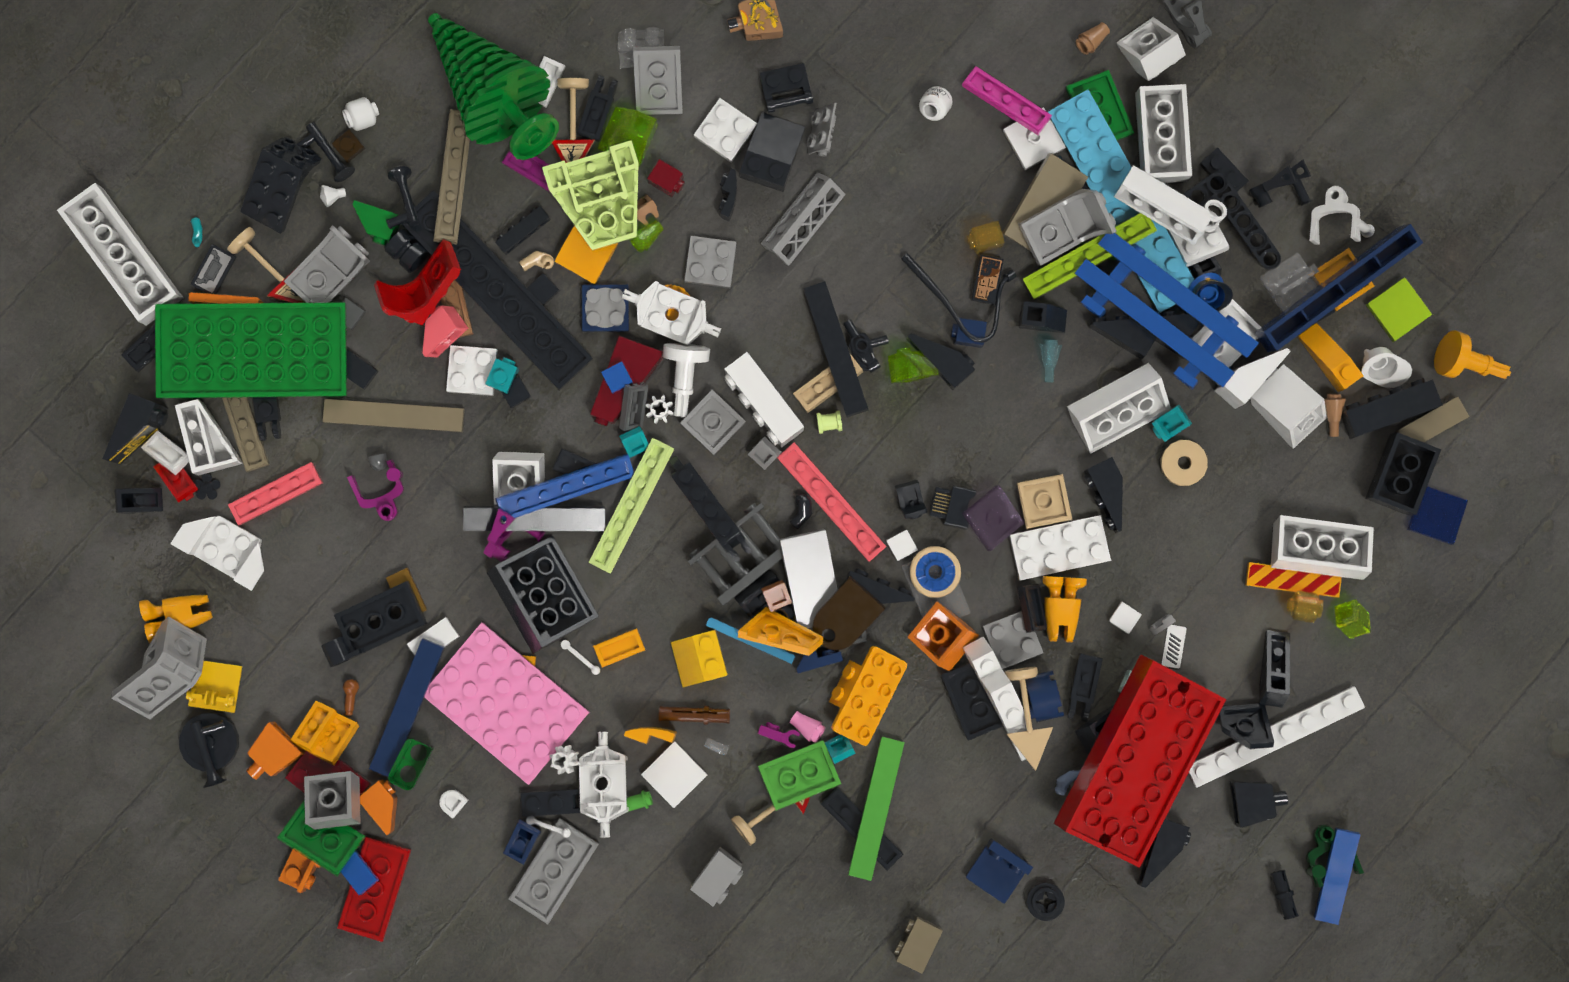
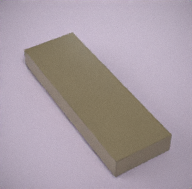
M1455 397L1444 403L1443 406L1437 407L1398 429L1396 432L1421 442H1426L1470 416L1459 397Z

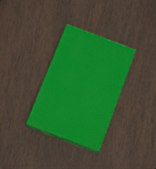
M1109 70L1066 86L1070 99L1087 89L1090 91L1117 141L1134 134Z
M304 799L277 838L338 877L364 840L365 835L349 825L322 829L311 828L305 824Z

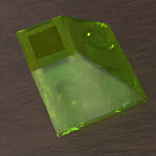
M615 107L597 149L605 152L610 150L609 147L632 140L640 167L658 127L657 119L637 110Z

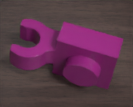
M767 722L766 726L760 725L759 735L782 742L790 748L796 747L795 744L789 742L788 738L792 734L799 736L800 733L798 731L789 730L783 733L779 731L780 726Z

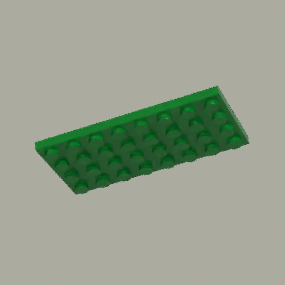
M346 303L155 304L156 398L347 396Z

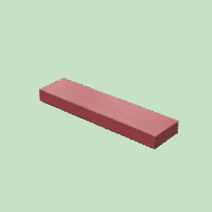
M310 462L228 504L237 524L240 526L323 484L314 464Z

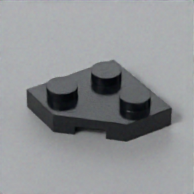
M1258 703L1222 707L1218 719L1223 733L1248 749L1272 748L1274 746V738L1265 705Z

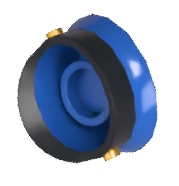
M1205 273L1197 277L1188 288L1217 311L1227 307L1233 298L1232 289L1216 273Z

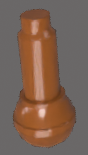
M348 679L343 684V690L346 694L344 710L346 711L345 715H352L359 683L354 679Z

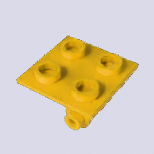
M204 661L201 676L191 690H188L186 693V699L189 700L188 706L235 713L242 666Z

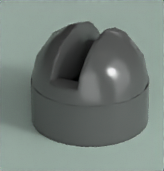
M384 453L370 456L368 460L372 469L380 471L386 468L388 458L387 454Z

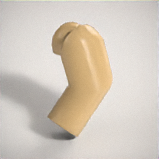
M535 251L519 261L524 271H527L534 265L550 269L554 265V259L550 254Z

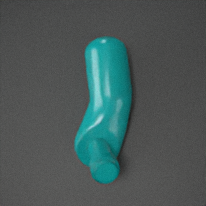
M194 217L191 219L194 231L192 243L195 247H199L202 242L203 228L200 219Z

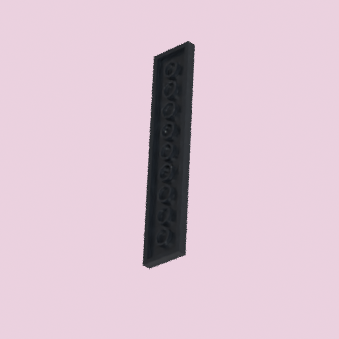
M434 190L415 206L419 225L411 227L408 221L402 223V226L431 256L441 243L434 241L439 195ZM460 218L457 245L452 244L461 268L458 278L455 279L456 283L558 390H561L593 358Z

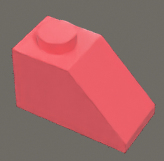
M438 306L434 313L426 320L423 342V355L425 357L437 358L468 329L454 307Z

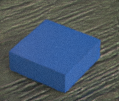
M622 361L601 372L612 394L624 388L625 385L633 383Z

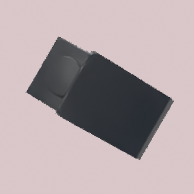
M162 488L115 489L116 513L162 512Z

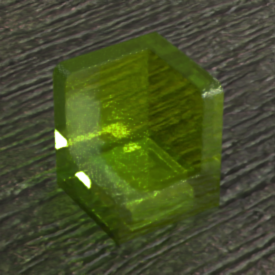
M1356 599L1335 606L1336 626L1349 639L1371 632L1369 613Z

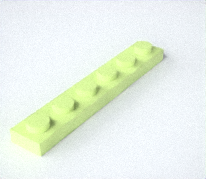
M654 438L651 439L589 563L611 574L674 448Z

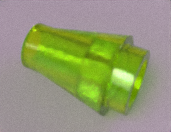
M654 220L637 230V237L629 240L640 253L644 250L648 251L664 228L657 220Z

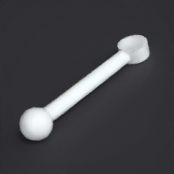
M568 640L561 642V647L568 649L588 666L592 674L598 675L600 673V668L592 665L571 647Z
M528 816L526 819L527 824L531 826L538 825L562 834L565 838L571 835L570 829H561L536 820L534 816Z

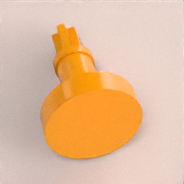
M1452 330L1442 338L1437 347L1434 357V368L1439 375L1455 378L1464 368L1478 372V374L1483 376L1491 374L1506 379L1507 375L1510 376L1511 371H1509L1510 366L1494 361L1492 356L1471 351V338L1465 333Z

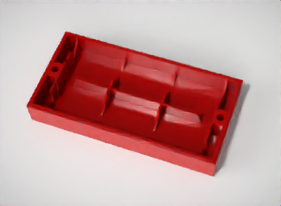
M1140 655L1053 824L1065 832L1140 868L1226 699L1160 663Z

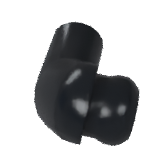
M799 494L795 499L798 505V514L790 523L796 529H799L812 515V501L805 494Z

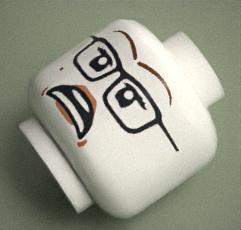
M940 86L931 87L920 99V112L924 117L932 121L943 119L951 109L952 96L945 88Z

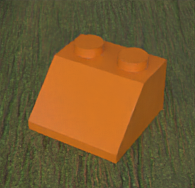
M938 601L908 636L934 663L948 671H951L965 654L963 647L974 642L979 637L969 625Z

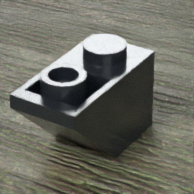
M1024 301L1020 309L1019 328L1065 333L1067 310L1050 304Z

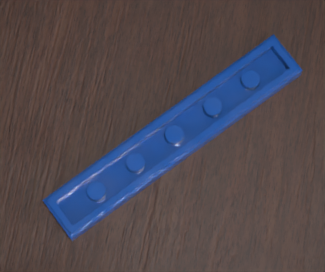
M624 454L497 497L495 500L498 509H502L516 518L633 477L634 471L629 455ZM502 516L501 520L504 522L507 521V518Z

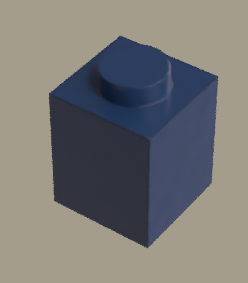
M959 318L970 334L978 338L985 337L987 322ZM953 324L951 337L955 338L954 344L978 348L983 347L984 342H974L962 332L958 324Z

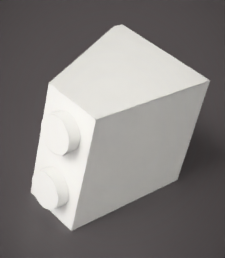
M1284 364L1279 369H1275L1250 398L1252 406L1293 449L1327 418L1324 398Z

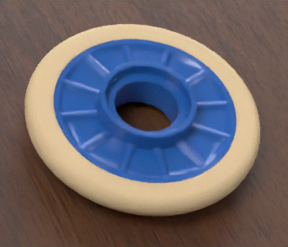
M939 546L927 547L918 552L911 562V582L925 596L933 598L946 596L957 587L960 581V563L956 556L946 548ZM933 565H937L942 569V575L937 579L929 575V568Z

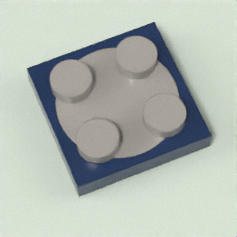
M582 285V331L629 332V301L622 299L625 289L629 291V285Z

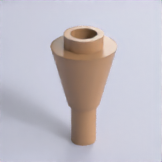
M1327 394V398H1324L1329 422V436L1339 437V422L1346 398H1341V394Z

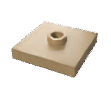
M1063 474L1017 483L1026 529L1072 520Z

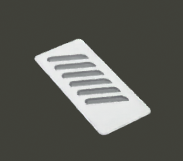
M1176 625L1168 627L1162 659L1163 666L1180 668L1186 627Z

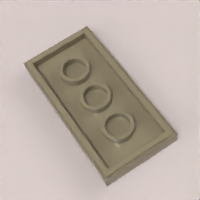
M1048 153L1002 234L1031 251L1018 224L1082 189L1088 176L1052 153Z

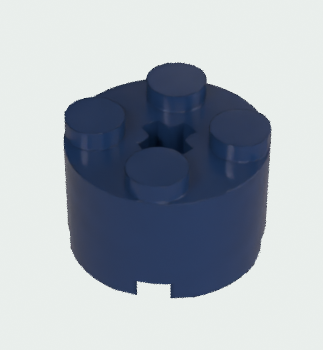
M1053 670L1039 673L1036 677L1026 679L1027 695L1030 696L1031 705H1029L1031 719L1035 718L1037 723L1064 716V711L1059 712L1058 710L1062 703L1056 680L1051 681L1050 676L1054 675Z

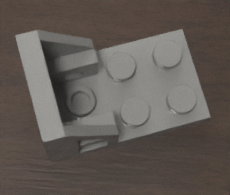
M167 617L161 623L144 654L142 668L114 689L111 698L148 719L153 718L196 684L202 674L207 639L176 620Z

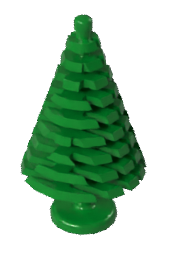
M438 13L431 14L428 18V23L433 28L432 35L437 42V49L441 53L440 57L467 137L471 141L476 140V144L487 145L502 141L512 135L509 142L510 152L520 160L530 159L542 153L554 141L559 131V122L553 115L546 113L537 114L543 106L539 102L546 100L549 94L550 80L546 78L549 76L547 72L531 62L499 48V45L487 41L476 33L466 31L465 27L455 24V22L449 19H443Z

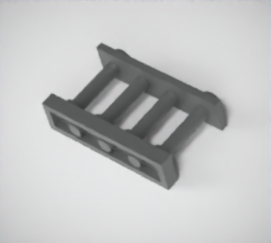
M755 503L744 511L746 515L735 523L752 550L750 554L756 560L755 564L757 567L752 571L745 570L739 561L735 562L729 552L726 553L717 539L703 550L701 547H698L689 555L691 557L688 561L689 564L692 566L698 562L718 587L720 596L717 599L723 606L783 559L779 536L759 513L764 509L762 503L758 506ZM751 518L774 545L773 549L775 552L769 557L761 553L741 528ZM715 547L738 575L737 579L739 581L733 586L729 583L726 584L705 557Z

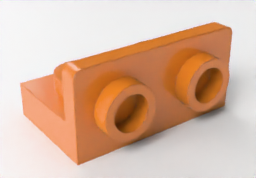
M292 849L279 877V881L296 888L297 892L303 893L306 889H311L316 879L313 874L316 868L321 866Z

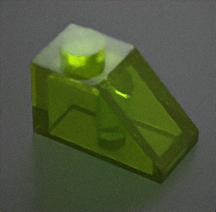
M910 348L897 349L896 354L888 356L891 383H910L939 375L938 369L920 351L911 352Z

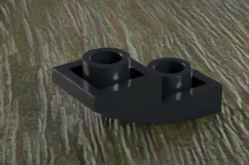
M732 168L729 174L724 173L720 182L722 194L728 196V198L724 197L718 210L721 211V218L727 221L731 219L737 196L736 171Z

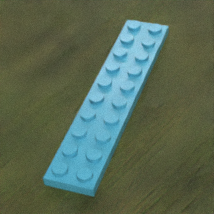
M1087 89L1048 111L1052 115L1051 121L1078 170L1088 176L1086 180L1090 190H1097L1103 194L1106 200L1105 207L1116 221L1115 227L1138 215L1140 212L1114 197L1132 167L1090 91ZM1152 220L1157 232L1135 244L1146 252L1144 256L1186 288H1189L1190 284L1194 281L1188 267H1186L1166 228ZM1137 275L1158 313L1176 305Z

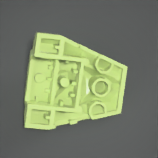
M632 140L611 146L608 151L568 163L561 161L542 167L549 191L556 198L592 250L637 237L639 163Z

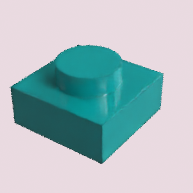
M640 426L619 436L629 458L645 451L649 445Z
M841 734L824 742L834 764L856 754L849 739Z

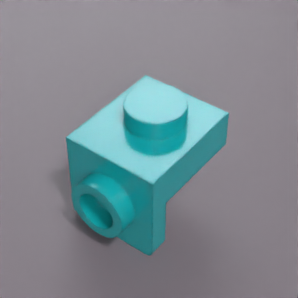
M504 357L502 361L495 359L485 385L508 394L515 375L519 372L518 367L515 366L516 362Z
M1178 405L1156 419L1152 424L1155 435L1166 442L1190 426L1192 422L1181 406Z

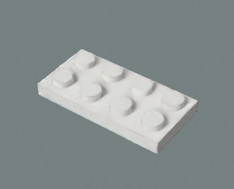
M1101 515L1009 535L1019 581L1111 561Z

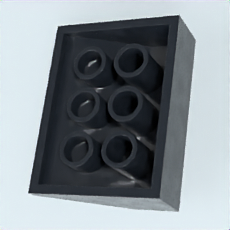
M553 536L495 565L487 572L533 654L599 617Z

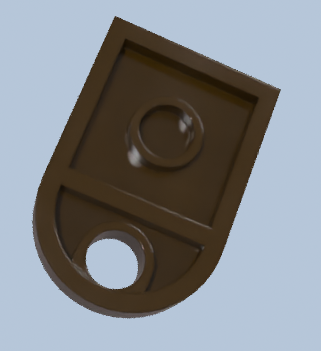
M850 576L817 612L813 621V632L823 636L822 632L825 629L833 630L835 638L827 640L823 637L822 645L831 650L845 649L861 636L885 610V606Z

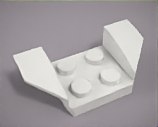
M214 516L183 524L171 542V545L210 564L234 578L235 582L251 591L264 572L260 548L262 539L222 516Z

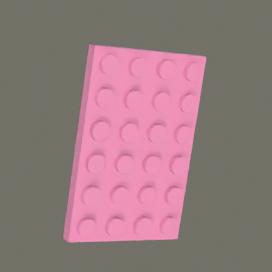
M481 622L430 683L424 697L528 785L550 761L551 757L549 756L556 753L555 747L562 746L590 713L483 622Z

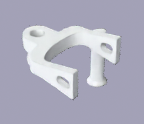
M1332 186L1326 192L1325 205H1320L1312 210L1309 241L1315 245H1320L1319 220L1323 216L1332 213L1352 214L1351 238L1356 242L1361 241L1360 231L1362 236L1368 238L1374 234L1375 230L1371 224H1366L1360 219V210L1357 206L1347 203L1348 196L1346 192L1339 186Z

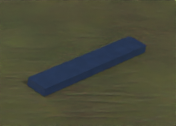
M422 638L369 767L370 770L388 777L405 741L409 737L444 651V646Z

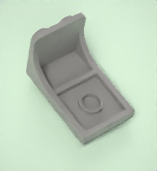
M1080 189L1018 224L1037 265L1045 264L1090 238L1116 232V221L1112 214L1108 213L1105 207L1106 200L1101 192Z
M332 225L329 228L330 232L324 240L284 280L306 303H330L370 262L367 258L369 253L358 242L353 245L349 241L352 237L341 226L336 229Z

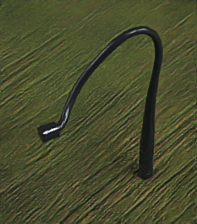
M908 253L902 257L901 260L944 304L962 332L974 342L983 343L989 341L995 335L999 321L1002 289L1006 282L1016 278V273L1013 270L1003 275L1004 278L999 284L996 295L994 323L990 334L984 338H978L967 331L946 296Z

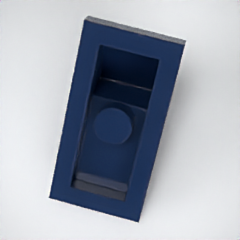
M830 649L821 652L822 657L819 658L817 657L816 650L809 656L803 655L796 668L797 673L843 661L841 652L836 653L835 650Z
M519 820L503 854L524 865L541 831Z

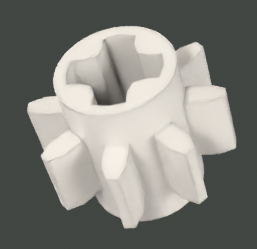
M664 395L661 397V400H656L652 396L653 403L651 405L646 404V407L651 410L646 415L647 418L654 416L655 424L661 419L667 423L666 417L674 415L669 410L673 403L668 402L666 404ZM660 404H663V408L666 410L665 413L661 412L660 415H657L654 407H659Z
M571 745L564 748L562 746L555 747L557 753L549 756L552 758L550 767L558 769V774H562L565 771L568 774L574 772L572 766L580 764L577 761L579 752L571 750Z

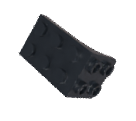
M282 137L262 148L240 212L281 234L285 231L304 179L316 165L320 164L322 158L316 155L315 151L300 147L293 139Z

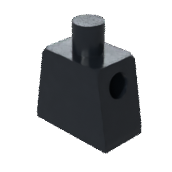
M1229 781L1235 825L1237 827L1243 828L1277 817L1276 806L1288 805L1286 791L1273 792L1271 783Z

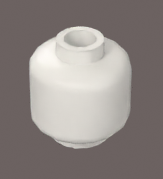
M365 97L348 102L345 105V110L342 111L347 126L349 128L352 127L356 131L374 126L376 116L379 115L375 102L370 103Z

